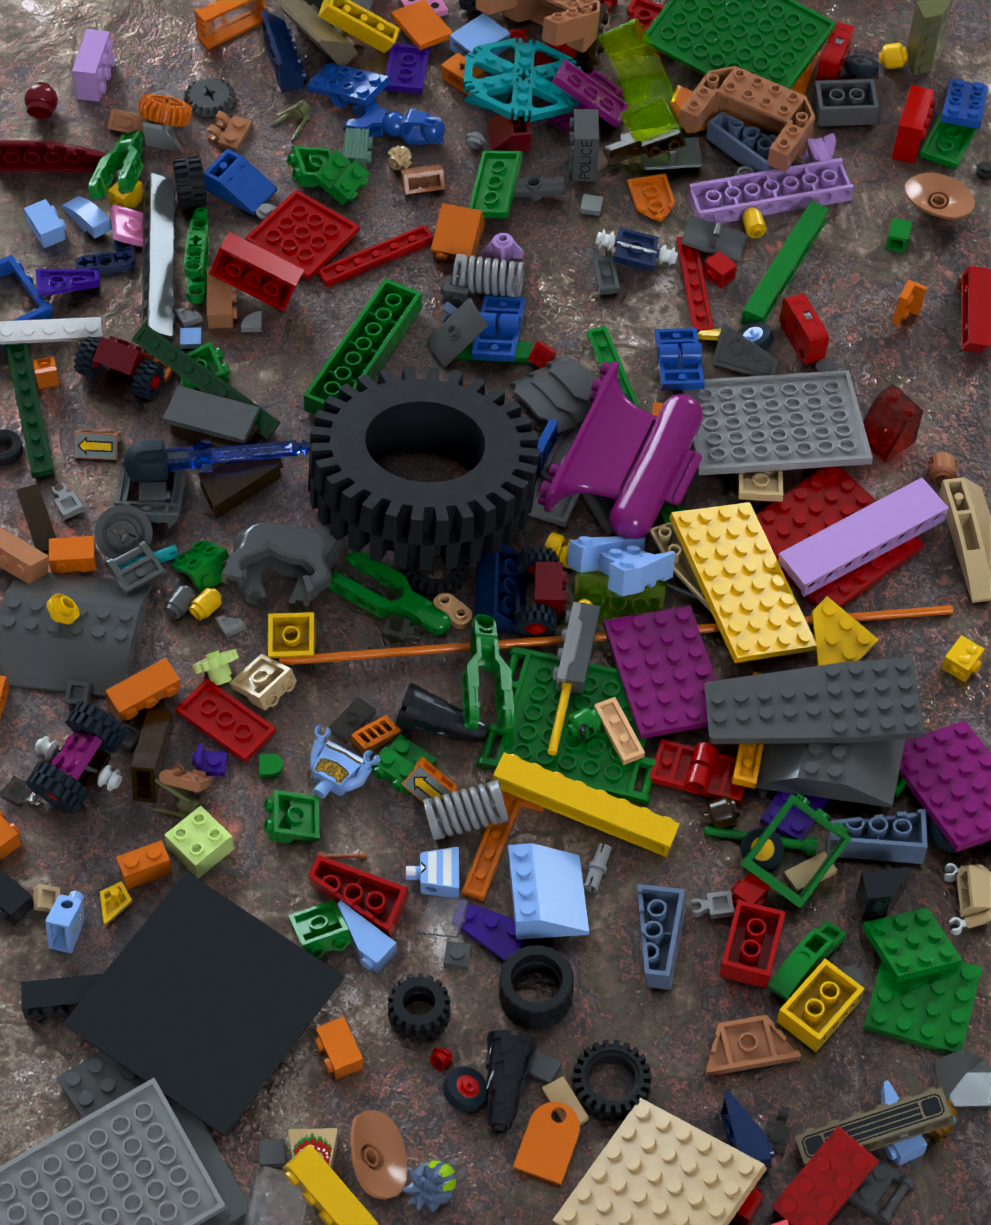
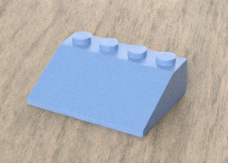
M533 843L508 845V866L516 940L589 935L580 855Z

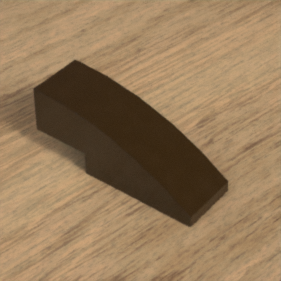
M38 483L16 489L34 547L43 553H48L49 539L56 537Z

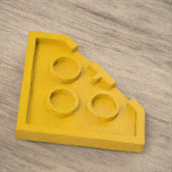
M828 596L811 613L814 628L813 637L817 643L815 649L816 666L860 661L879 640Z

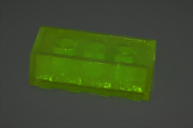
M594 571L577 572L573 602L588 599L593 605L600 606L599 622L603 623L604 620L663 610L666 581L657 580L655 586L648 587L647 585L644 591L640 593L620 596L608 589L609 576L607 574Z

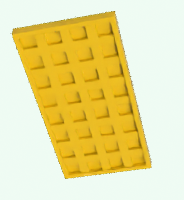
M750 502L671 513L669 519L734 663L809 652L816 649L817 643Z

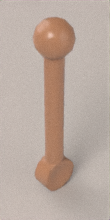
M321 851L317 854L329 859L359 858L360 860H365L367 858V854L364 851L356 854H326Z

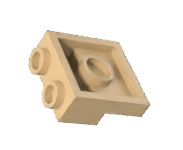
M783 470L737 473L738 499L782 502Z
M260 654L229 683L233 690L247 696L251 704L265 711L270 706L274 707L277 705L279 698L286 691H292L297 680L291 668Z

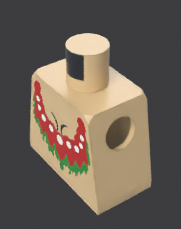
M337 1128L288 1129L292 1158L305 1146L311 1144L333 1170L338 1145Z

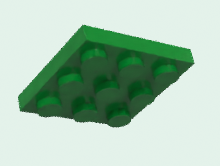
M928 907L863 923L862 930L896 983L961 966L962 958Z

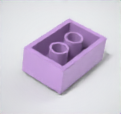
M86 29L72 69L77 99L100 102L102 94L106 93V82L110 80L111 67L115 66L116 56L113 54L114 42L111 40L110 32Z

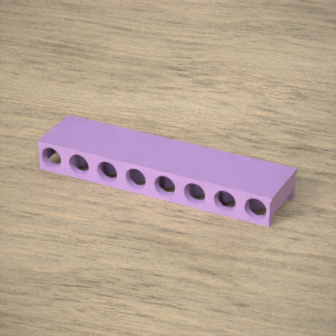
M842 158L790 166L786 172L773 169L689 184L687 199L694 217L716 224L742 220L743 212L752 207L757 208L762 213V216L806 209L811 200L822 206L851 201L853 199L854 186L850 184L842 165Z
M920 478L780 552L778 563L801 589V594L804 597L944 522L949 507L923 478Z

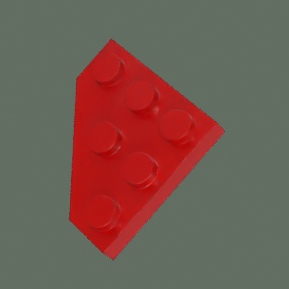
M633 0L627 8V14L640 41L664 6L648 0ZM642 43L645 51L663 57V53Z

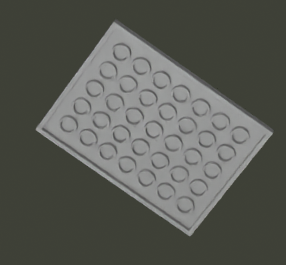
M849 370L704 379V389L681 390L682 394L690 395L698 400L703 409V422L692 443L694 451L702 455V460L697 468L699 476L872 464L873 457Z
M155 1078L150 1079L0 1166V1225H200L227 1209Z

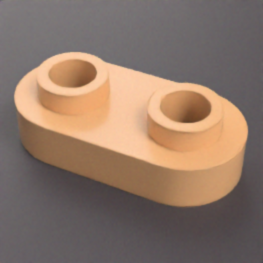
M440 593L434 598L433 605L449 615L453 627L465 629L471 625L472 611L452 594Z

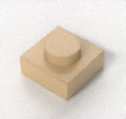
M43 884L34 886L33 910L50 913L57 897L60 895V888Z

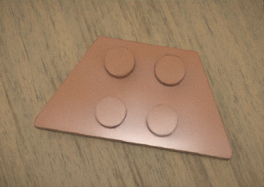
M767 1015L721 1022L717 1025L706 1068V1077L799 1061L801 1054L798 1050L795 1051L786 1041L787 1037L775 1028L774 1023Z

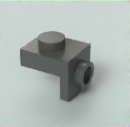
M448 275L446 282H442L440 294L443 295V303L449 302L453 306L460 307L469 298V288L452 285V276Z

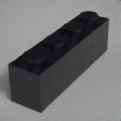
M0 869V919L3 922L8 920L15 926L33 909L34 900L28 891Z
M102 974L22 981L21 1004L24 1018L37 1021L43 1019V1017H67Z

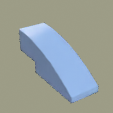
M78 196L62 205L63 210L84 232L88 231L94 239L112 230L110 218L91 201Z

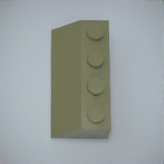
M922 0L915 3L907 44L908 62H906L913 75L931 72L940 58L953 0Z

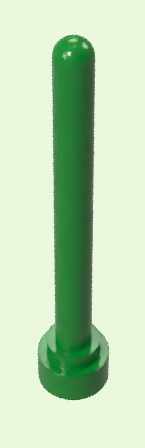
M706 826L704 828L706 835L741 841L748 833L726 828L716 829L713 826ZM780 837L784 847L802 850V853H806V856H816L818 838L809 837V839L797 840Z

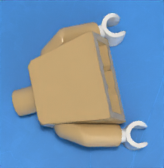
M948 863L945 866V872L952 873H945L944 880L954 882L957 879L960 915L965 917L964 920L953 917L949 921V926L953 924L959 925V928L951 930V934L959 935L963 927H968L969 929L991 921V871L981 864L961 865L960 868H957L955 864Z

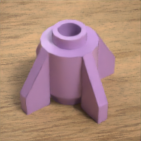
M834 133L825 136V142L823 138L807 139L809 148H806L801 158L807 163L833 159L836 146Z
M499 233L482 250L483 259L487 257L492 259L493 255L494 258L499 260V263H501V260L508 262L512 256L513 259H523V249L513 240L512 236L507 233Z

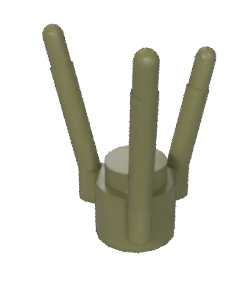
M300 100L296 104L277 113L275 116L278 119L272 123V126L279 124L290 116L295 120H302L291 138V141L294 142L305 123L310 119L308 115L311 112L309 104L304 100Z
M158 778L155 779L157 784L180 799L177 804L180 812L153 807L152 810L154 812L184 819L202 805V802L191 796L184 789L163 784Z

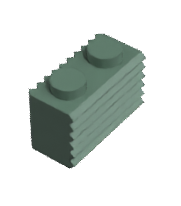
M347 127L345 129L343 156L351 163L356 160L367 170V164L372 161V151H369V149H373V137L369 136L368 128L349 129Z

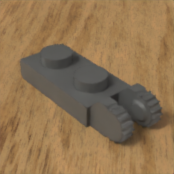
M605 247V257L599 258L598 248H592L593 266L599 295L619 293L620 286L611 250L607 251Z

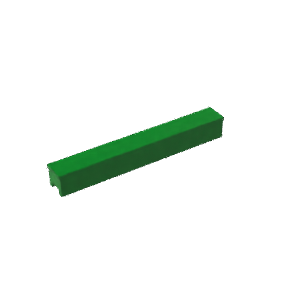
M811 200L744 307L741 318L742 325L758 321L766 322L827 223L825 217L829 212V208Z

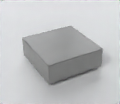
M583 194L580 214L600 216L603 196Z

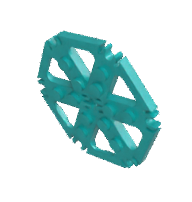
M516 38L476 46V48H473L472 53L468 52L466 55L463 81L464 92H469V98H472V101L510 120L511 114L514 120H517L518 116L524 117V122L528 121V117H530V122L563 115L571 113L574 110V106H579L580 103L552 83L564 59L576 66V60L535 40L533 45L532 39H529V43H524L522 38H519L517 43ZM505 47L512 48L515 52L514 64L496 56L490 51L502 50ZM537 51L544 52L546 55L559 60L558 62L534 67V56ZM473 66L494 76L481 79L474 78L472 75ZM512 92V102L510 104H504L490 97ZM532 94L553 105L542 108L534 107L532 105Z

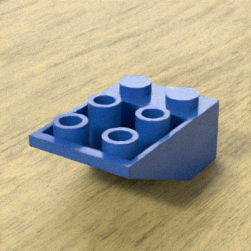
M226 149L204 172L206 191L252 215L256 213V209L261 204L266 203L278 190L248 160L229 149Z

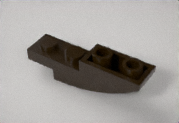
M602 3L600 5L598 36L586 52H583L585 65L589 73L594 71L595 66H599L601 53L605 52L607 42L604 41L605 25H608L610 22L611 14L608 13L609 5Z
M641 129L622 134L621 141L603 147V153L609 164L613 165L645 153L648 158H652L686 146V142L680 130Z

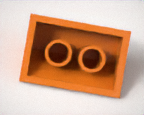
M164 658L105 690L106 709L118 721L129 720L135 717L138 711L155 706L158 700L175 695L180 689V678L167 658Z

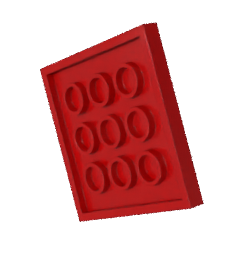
M296 189L245 237V240L304 270L301 277L310 281L318 273L319 268L324 267L360 232V226Z

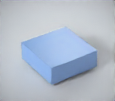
M180 328V349H197L201 347V328Z

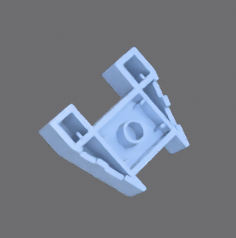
M581 536L577 540L569 541L567 566L579 573L599 570L609 576L608 589L620 596H626L644 591L647 585L648 587L655 586L657 580L666 581L672 578L675 552L670 551L655 555L646 553L644 551L645 537L642 539H630L621 536Z

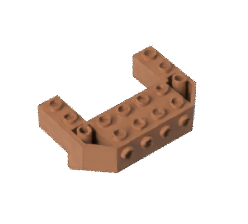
M476 0L475 9L488 15L503 11V16L516 22L529 19L542 25V40L554 46L566 43L567 46L583 53L586 52L598 36L599 0Z
M737 66L708 71L680 109L679 126L694 133L698 132L708 117L714 118L720 112H724V110L778 133V137L769 148L767 165L783 172L787 171L797 155L800 157L804 155L808 146L807 139L811 138L815 121V115L805 95Z

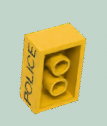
M824 959L780 1008L777 1023L813 1051L817 1052L859 1004L865 988L827 959Z

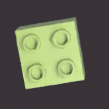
M199 806L164 834L167 849L198 879L234 850L232 835L202 806Z

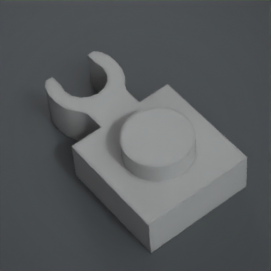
M61 482V491H56L52 486V493L56 498L54 499V504L64 520L84 512L83 505L75 492L67 493L66 485Z
M731 891L707 893V900L698 898L691 900V907H700L699 910H692L693 917H700L705 913H709L710 919L734 916Z

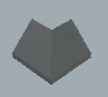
M962 1049L934 1060L937 1089L942 1087L946 1099L954 1103L953 1108H990L991 1070L984 1058Z

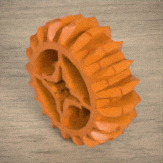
M160 94L142 95L139 101V115L152 122L170 127H183L189 124L192 117V107L174 97Z

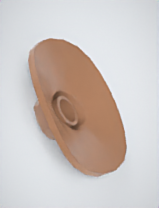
M940 173L918 174L910 178L904 186V193L908 201L932 216L945 219L964 218L971 214L975 206L974 197L966 185Z
M368 1110L359 1113L353 1119L351 1126V1161L357 1179L367 1194L374 1198L386 1200L398 1196L405 1186L408 1169L406 1149L399 1128L390 1117L382 1112Z

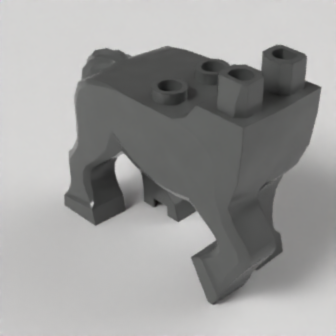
M267 522L254 524L249 529L238 532L234 538L233 553L229 555L227 560L222 561L224 566H226L222 571V583L229 584L231 580L238 582L237 586L244 587L242 570L247 566L246 603L266 607V590L262 585V580L268 571L272 569L284 577L297 580L295 589L288 601L289 612H309V601H312L332 583L331 572L334 570L341 554V539L337 541L330 535V523L325 526L319 525L314 529H303L295 525L288 526Z

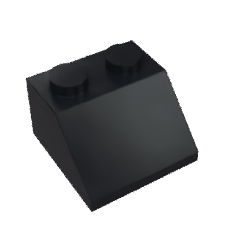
M909 867L861 874L856 891V899L862 921L884 918L889 914L904 893L910 874Z

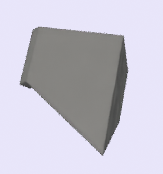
M143 122L146 146L183 153L173 131V126L170 127L156 122Z

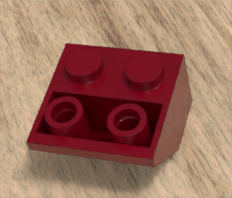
M497 114L487 122L491 151H531L532 134L529 117L528 121L524 122V117L518 116L517 120H514L511 114L510 120Z

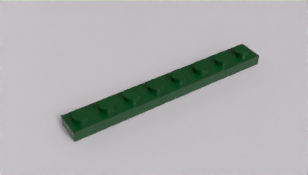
M144 323L133 337V342L202 392L259 407ZM259 407L260 412L254 424L259 426L260 434L269 440L281 422Z
M27 343L5 344L32 478L54 474Z

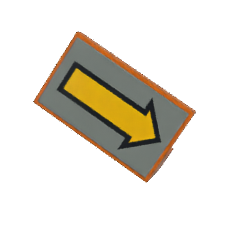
M421 757L416 762L414 770L402 782V785L422 802L424 799L438 796L442 804L443 794L447 793L450 799H452L451 793L457 791L458 787L424 757Z

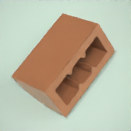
M440 164L400 169L403 189L406 195L445 189L444 173Z

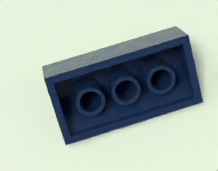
M261 10L263 39L280 92L304 89L303 80H306L304 68H300L302 64L300 55H296V43L291 41L293 39L291 28H287L285 20L266 10Z
M504 543L501 544L500 552L493 556L482 548L481 559L477 562L475 616L485 614L492 617L496 621L497 633H516V612L522 606L525 608L527 581L526 578L522 579L518 575L517 563L519 552Z

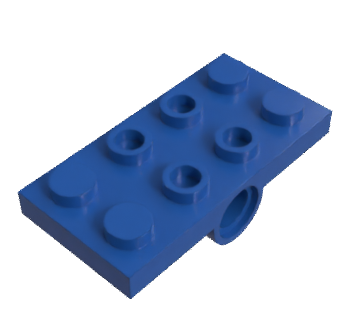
M328 62L306 84V88L309 92L330 97L333 104L339 108H344L349 102L368 106L390 84V80L385 75Z
M959 78L950 79L941 122L980 129L988 85H984L981 82H966Z
M484 296L482 309L479 313L488 323V326L475 338L472 358L474 360L515 361L526 306L525 298Z
M697 328L655 329L654 336L662 391L704 389L701 343L698 341Z

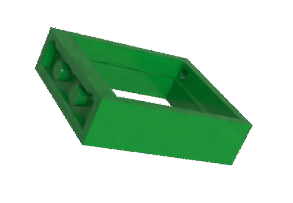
M791 794L740 864L801 908L852 837L847 835L850 830L839 822L834 825L828 821L830 816L823 810L818 808L815 811L808 806L810 801L801 794H798L796 797ZM793 805L840 838L799 895L753 862V859Z

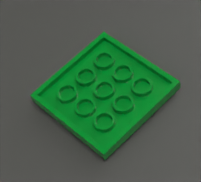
M881 960L863 1029L948 1055L962 1050L982 967L962 962L961 966L896 983Z

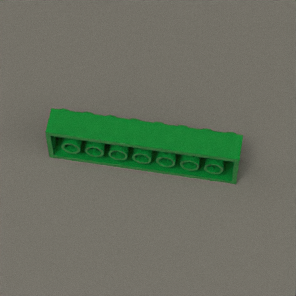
M386 278L382 281L303 395L304 410L306 412L316 415L318 410L324 411V401L329 396L338 399L339 388L346 383L356 389L358 377L367 374L374 381L422 310V293Z

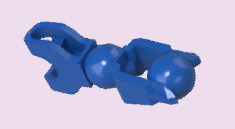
M374 100L368 106L354 103L353 111L359 119L347 120L343 128L344 133L347 127L349 129L368 128L369 136L371 137L384 136L385 132L392 137L402 135L406 143L427 145L428 143L441 144L444 142L443 136L445 133V126L439 117L415 109H409L405 115L397 111L388 113L387 109L379 107L378 103Z

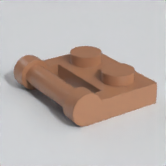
M181 764L174 765L170 770H163L159 774L161 783L194 792H200L210 787L212 777L206 776L205 771L193 769L192 772L186 771Z

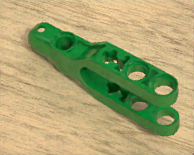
M141 130L122 134L114 149L100 159L88 184V191L92 200L105 198L117 171L121 168L122 171H119L118 191L121 194L133 192L144 168L140 158L144 142Z
M196 208L194 210L186 239L184 272L187 277L186 293L187 300L193 304L202 303L206 299L210 243L207 208Z
M351 550L345 559L353 567L360 570L361 574L373 577L379 581V584L401 595L400 599L389 601L338 572L331 574L332 583L328 587L333 592L379 618H401L437 636L446 633L451 627L449 615L435 607L428 599L413 592L405 575L381 562L371 560L370 556L362 551L356 553Z
M478 614L471 623V660L461 674L464 727L471 730L479 729L478 722L481 703L478 702V689L480 687L478 669H485L494 676L498 733L512 734L515 725L511 669L499 655L496 621L488 615Z

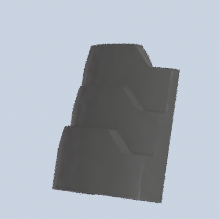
M561 356L546 362L545 367L528 373L526 377L511 382L510 387L514 390V395L526 404L538 420L546 422V424L550 418L557 420L558 436L582 426L593 404L589 402L595 378L579 362L572 358Z

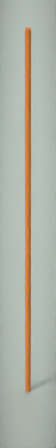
M953 606L848 614L856 621L953 614ZM805 616L807 624L813 625L811 616ZM717 623L698 625L700 634L720 632ZM596 632L594 642L608 641L605 632ZM562 635L503 639L498 640L499 649H505L510 647L564 644V642H561ZM470 642L314 654L312 657H280L279 663L283 665L466 652L470 651Z

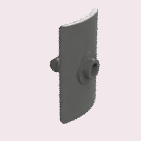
M684 138L686 146L652 158H648L646 153L642 154L641 160L644 170L702 167L703 162L698 138Z
M689 216L681 243L713 255L720 251L732 261L739 263L747 235L724 227L721 223L715 224Z
M468 298L427 341L436 358L444 367H447L488 326V323L478 312L473 300Z

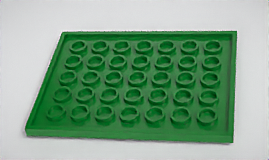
M669 0L641 37V42L703 76L708 71L737 66L776 84L792 89L837 27V22L795 0Z

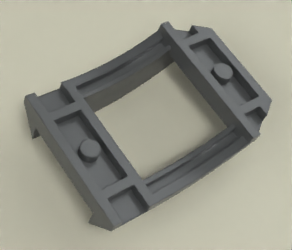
M121 459L115 506L121 504L132 505L146 514L150 522H168L169 529L179 519L187 466L168 467V472L175 471L170 503L130 501L133 479L126 473L123 465L124 459Z

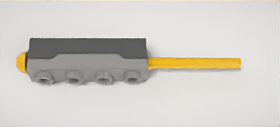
M588 599L573 602L572 610H567L565 623L568 624V628H563L561 637L564 647H559L557 661H560V665L554 668L553 680L557 681L556 690H560L561 695L548 747V754L550 755L557 754L570 692L584 693L600 615V606L593 605Z

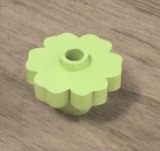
M236 649L219 653L218 650L207 654L206 659L193 664L192 668L195 674L207 671L210 681H213L218 686L232 680V672L228 663L236 660L239 656Z

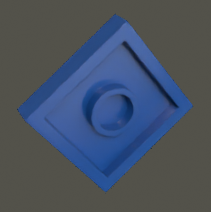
M551 418L538 441L540 453L537 478H539L541 470L544 468L557 441L558 421Z

